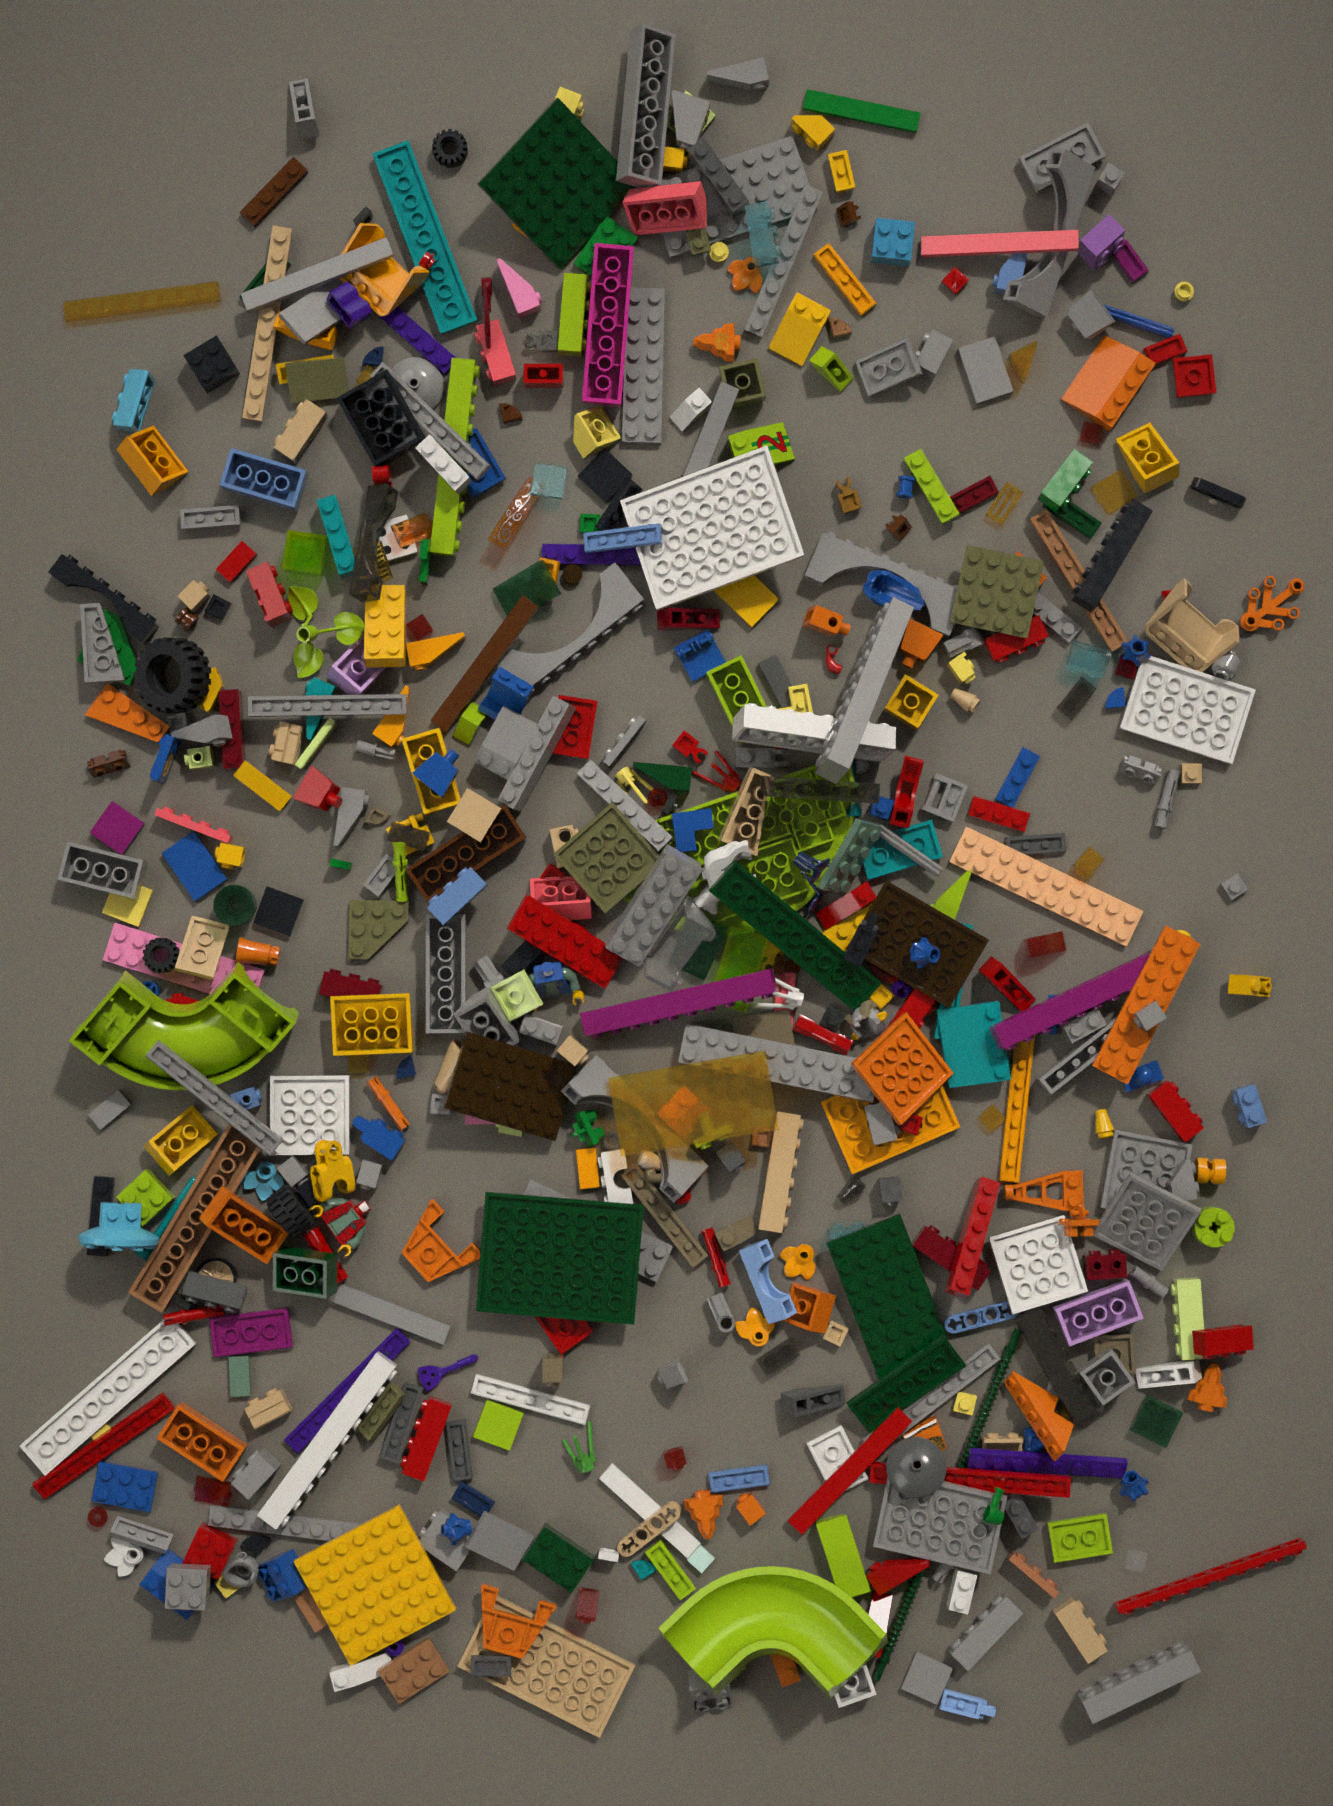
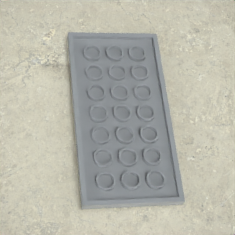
M793 135L719 159L749 200L748 208L733 219L721 204L709 180L696 167L662 178L661 184L662 186L701 181L707 201L706 231L710 246L716 242H723L790 220L805 184L810 186ZM686 230L661 233L670 259L691 252Z

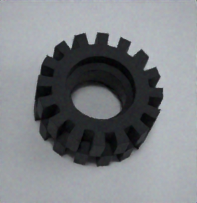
M444 129L441 134H436L437 138L433 139V154L441 166L444 164L446 168H449V166L455 168L456 164L460 166L461 161L464 162L466 160L465 156L468 155L467 142L461 133L459 134L457 130L453 132L452 129H448L445 132ZM454 142L458 147L456 153L453 155L445 154L442 150L444 144Z
M158 937L150 940L144 946L146 948L142 952L144 953L142 958L145 961V966L156 973L170 972L172 969H175L180 951L179 947L168 938ZM158 948H165L169 953V957L164 963H158L154 958V953Z

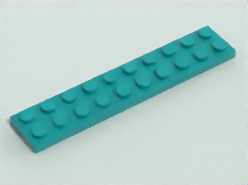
M409 140L372 153L415 267L420 266L418 263L426 252L431 255L434 254L433 259L436 261L432 268L428 270L430 274L422 286L441 335L478 322Z

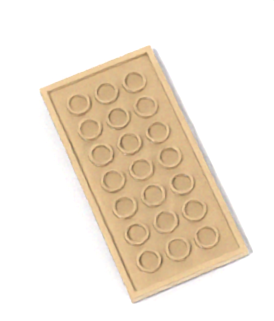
M497 1595L495 1609L530 1619L535 1618L534 1613ZM483 1616L457 1666L471 1673V1655H506L484 1648ZM547 1621L523 1659L511 1656V1677L479 1678L600 1738L635 1668V1664Z

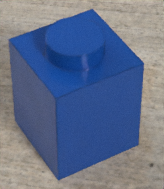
M875 795L869 816L888 821L894 800Z

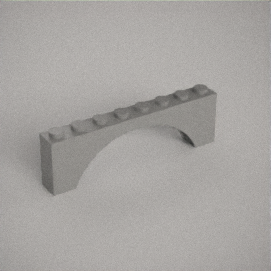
M1051 149L1045 168L1051 178L1055 193L1056 214L1053 231L1075 230L1095 167L1066 149ZM1045 252L1041 260L1030 272L1021 278L1008 282L1003 300L1032 316L1047 317L1068 252Z
M832 532L822 533L804 579L822 586L833 577L852 570L890 571L919 588L921 597L925 599L924 608L927 613L929 628L943 634L945 638L950 636L954 623H950L958 585H948L946 580L940 577H935V579L929 577L927 572L917 569V571L912 570L910 565L904 562H899V564L893 562L892 558L887 555H876L874 550L868 547L859 548L855 546V542L845 539V541L840 540Z
M613 563L600 574L601 599L593 621L580 637L561 649L547 653H524L509 648L496 667L498 669L502 667L534 687L539 683L543 685L550 680L549 675L563 670L566 667V662L570 659L572 661L576 660L581 655L580 651L594 646L597 643L596 639L601 635L603 637L607 636L612 631L611 627L625 622L628 619L627 615L632 611L633 613L638 612L643 607L644 599L617 564Z
M597 1055L561 1090L574 1105L580 1103H600L612 1106L629 1115L645 1130L659 1156L661 1165L660 1190L673 1203L708 1168L704 1160Z

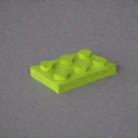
M1106 1512L1047 1522L1054 1563L1113 1554Z

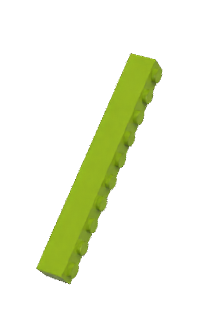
M452 358L445 422L469 444V436L473 435L474 428L473 424H471V418L475 416L476 405H473V400L478 394V386L475 383L476 378L480 376V366H477V362L472 359ZM449 454V456H450V457L461 467V469L468 475L469 472H468L455 458H453V457ZM438 474L430 553L438 556L456 557V552L460 551L458 533L462 532L463 525L462 521H460V515L464 513L465 502H462L463 494H466L467 487L458 495L440 474Z

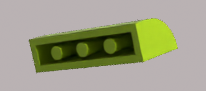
M838 1514L815 1521L835 1585L846 1592L851 1598L871 1592L847 1515Z

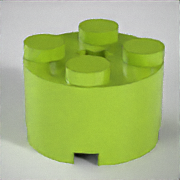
M1214 1206L1201 1208V1213L1191 1226L1193 1236L1200 1243L1209 1247L1224 1246L1232 1240L1235 1230L1234 1221L1230 1214ZM1212 1223L1216 1224L1214 1231L1209 1229Z

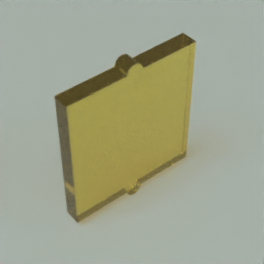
M1121 469L1091 487L1098 498V503L1102 504L1107 514L1120 508L1125 502L1128 503L1137 497L1130 485L1131 481L1127 480Z

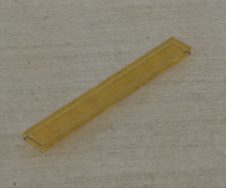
M214 281L64 301L63 305L66 322L216 303L221 302L219 282Z

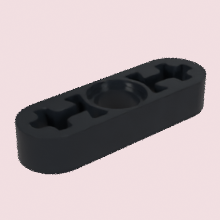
M1194 477L1190 488L1194 491L1235 508L1242 509L1246 501L1244 496L1199 477Z

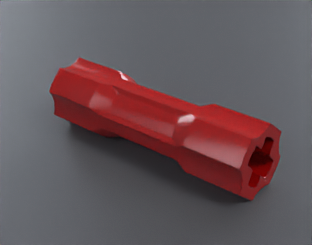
M801 1014L793 1028L794 1031L813 1037L845 1056L853 1043L852 1039L833 1033Z
M318 1226L303 1235L311 1249L333 1253ZM337 1260L338 1284L349 1276Z

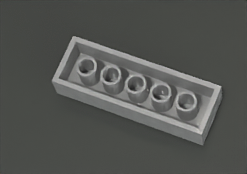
M667 844L605 939L606 949L640 967L702 872L701 863Z
M426 914V1033H465L454 1017V1013L467 1001V915L457 914L444 926L433 914Z
M1180 1641L1174 1642L1169 1646L1170 1648L1164 1651H1155L1151 1654L1152 1657L1139 1659L1129 1668H1120L1116 1671V1674L1110 1677L1103 1676L1098 1679V1683L1093 1685L1087 1684L1081 1687L1077 1695L1092 1724L1201 1673L1192 1651L1184 1641L1181 1643Z

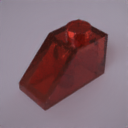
M1062 931L1024 939L1027 958L1066 951Z

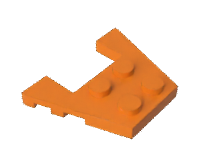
M434 1199L429 1202L402 1251L404 1257L427 1282L480 1259L481 1250L472 1242L457 1256L430 1225L445 1212Z
M482 1583L484 1648L523 1659L537 1638V1635L555 1611L557 1604L540 1599L534 1619L494 1608L499 1588Z

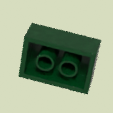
M287 1246L281 1247L273 1252V1291L324 1299L329 1298L337 1292V1254Z
M545 1522L524 1553L522 1560L572 1594L594 1561V1555Z

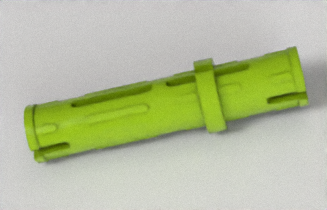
M395 842L393 843L394 860H392V865L395 868L396 901L405 902L409 900L406 873L408 860L405 856V843Z

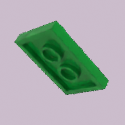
M607 216L596 229L573 265L592 277L595 243L634 246L638 237Z

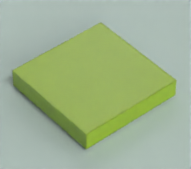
M487 1399L473 1437L510 1451L524 1412Z

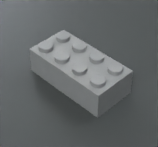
M67 841L57 880L138 900L148 862Z

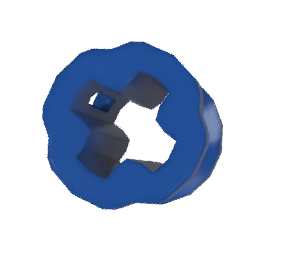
M903 475L898 476L900 482L896 496L912 499V487L916 478Z

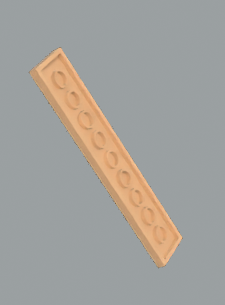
M965 827L949 860L951 864L966 871L970 870L972 874L1127 947L1143 914L1142 910L968 827Z

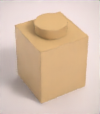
M193 580L177 597L195 613L211 596L207 593L209 588L203 582L197 583Z

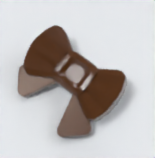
M781 954L776 955L773 963L775 974H781L783 971H793L795 973L800 971L798 964L790 958L789 961H784Z

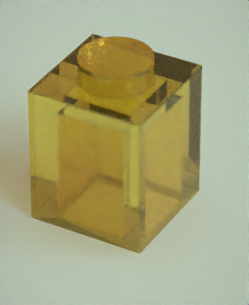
M1089 846L1072 864L1075 868L1073 871L1081 878L1084 876L1088 878L1105 859Z

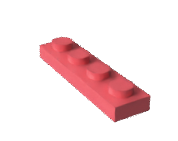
M165 806L163 809L157 808L155 811V816L228 844L232 842L233 837L229 835L230 831L220 827H218V830L211 829V824L201 820L198 824L192 821L193 817L183 813L181 817L174 814L175 810Z

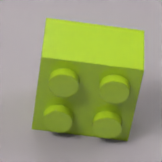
M150 1169L144 1170L116 1196L122 1204H142L140 1223L142 1226L147 1225L176 1198Z

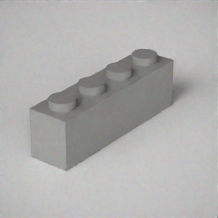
M1005 1593L1001 1596L997 1595L991 1602L992 1606L988 1610L984 1609L978 1615V1620L966 1627L964 1630L965 1634L960 1639L956 1638L950 1645L951 1649L949 1651L951 1655L967 1671L1024 1614Z

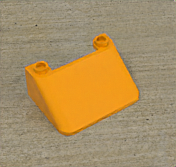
M360 223L341 255L386 238L383 229L378 224ZM390 258L339 279L343 283L348 282L358 291L359 297L367 301L371 309L378 315L387 316L425 282L430 272L422 266H416L408 273L398 262Z

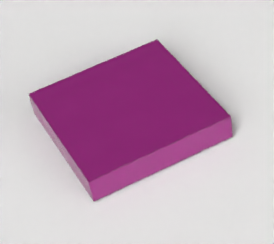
M111 801L89 833L120 855H123L145 823L114 801Z

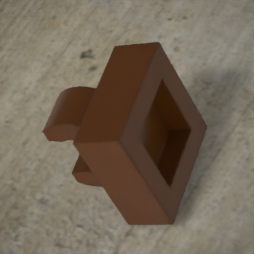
M847 201L836 208L840 227H847L861 219V216H856V210L859 207L854 205L853 201Z
M901 514L898 517L892 516L894 520L892 525L885 524L893 538L899 542L912 528L908 520Z

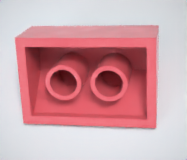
M573 876L530 879L532 898L568 920L592 919L591 898ZM557 880L561 881L557 887L552 885L548 886L547 884H545L546 881H549L552 884H554Z

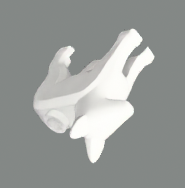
M747 840L741 842L732 841L723 847L710 851L704 857L705 868H702L703 880L707 879L708 885L699 896L689 901L694 903L691 910L702 908L713 915L718 913L717 902L720 900L710 893L709 889L734 860L752 859Z

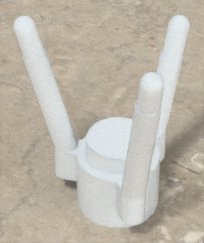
M775 978L777 984L790 991L787 994L775 992L773 995L785 998V1003L788 1004H754L755 1007L788 1008L794 1010L795 1007L801 1008L804 993L799 992L798 988H794Z

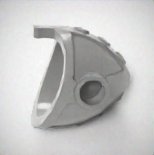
M238 1553L236 1559L227 1566L224 1572L225 1581L235 1587L251 1586L258 1578V1563H256L253 1557L248 1556L247 1553Z

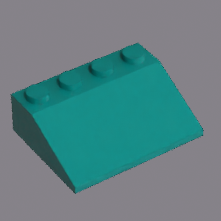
M988 1001L936 1010L943 1059L953 1071V1074L947 1079L948 1088L1011 1080L1006 1049H998L989 1029L990 1026L1002 1021L999 1001Z

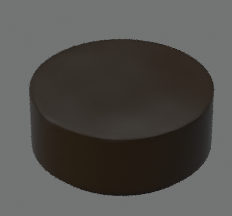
M570 564L564 568L563 578L567 583L577 584L581 581L583 574L578 565Z

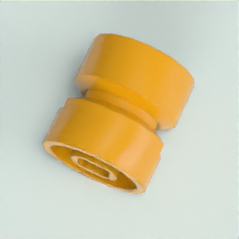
M1196 1157L1194 1162L1196 1168L1194 1181L1206 1184L1208 1181H1211L1212 1184L1224 1185L1226 1179L1225 1159L1213 1158L1209 1161L1208 1158Z

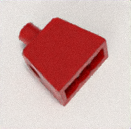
M313 766L310 767L293 796L300 803L325 812L331 806L335 808L340 807L343 801L338 796L340 787Z

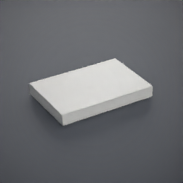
M842 1425L806 1442L825 1481L854 1452ZM865 1471L846 1490L868 1480Z

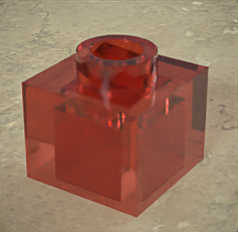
M683 1446L663 1451L667 1469L672 1468V1471L684 1468L683 1465L687 1464Z

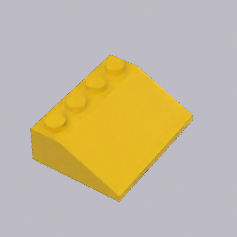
M410 993L330 996L333 1056L412 1053L414 1051Z

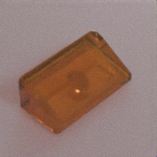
M423 513L391 525V530L399 547L402 548L431 537L433 523Z

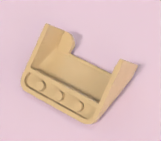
M1183 578L1175 585L1147 622L1145 633L1181 666L1203 672L1239 643V626L1229 619H1222L1218 624L1214 625L1186 600L1192 592V586Z

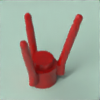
M715 751V754L730 773L726 774L714 763L711 766L724 777L721 781L724 785L696 771L692 772L693 775L721 788L725 792L729 790L733 793L742 782L739 779V775L731 768L719 751Z

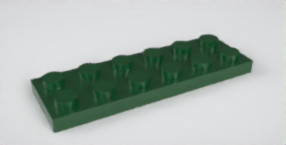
M943 1334L846 1403L870 1434L897 1407L903 1411L966 1367V1364Z

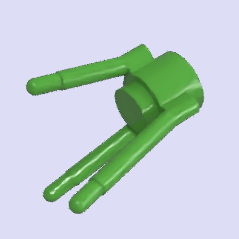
M591 1421L587 1422L590 1455L582 1453L576 1436H573V1440L578 1452L577 1458L566 1440H562L574 1462L575 1468L578 1467L579 1473H585L595 1468L593 1462L596 1459L594 1456Z

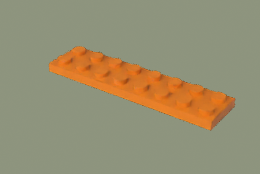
M1166 925L1163 927L1091 1066L1125 1084L1129 1083L1159 1025L1158 1023L1147 1031H1143L1142 1028L1138 1029L1133 1021L1135 1018L1133 1013L1150 1002L1157 1001L1165 1014L1201 945L1200 943Z

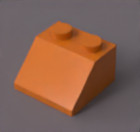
M792 1282L789 1294L797 1313L782 1321L809 1331L825 1334L836 1295Z

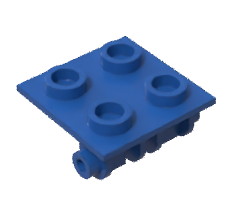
M708 629L674 647L692 682L705 676L707 671L726 663Z

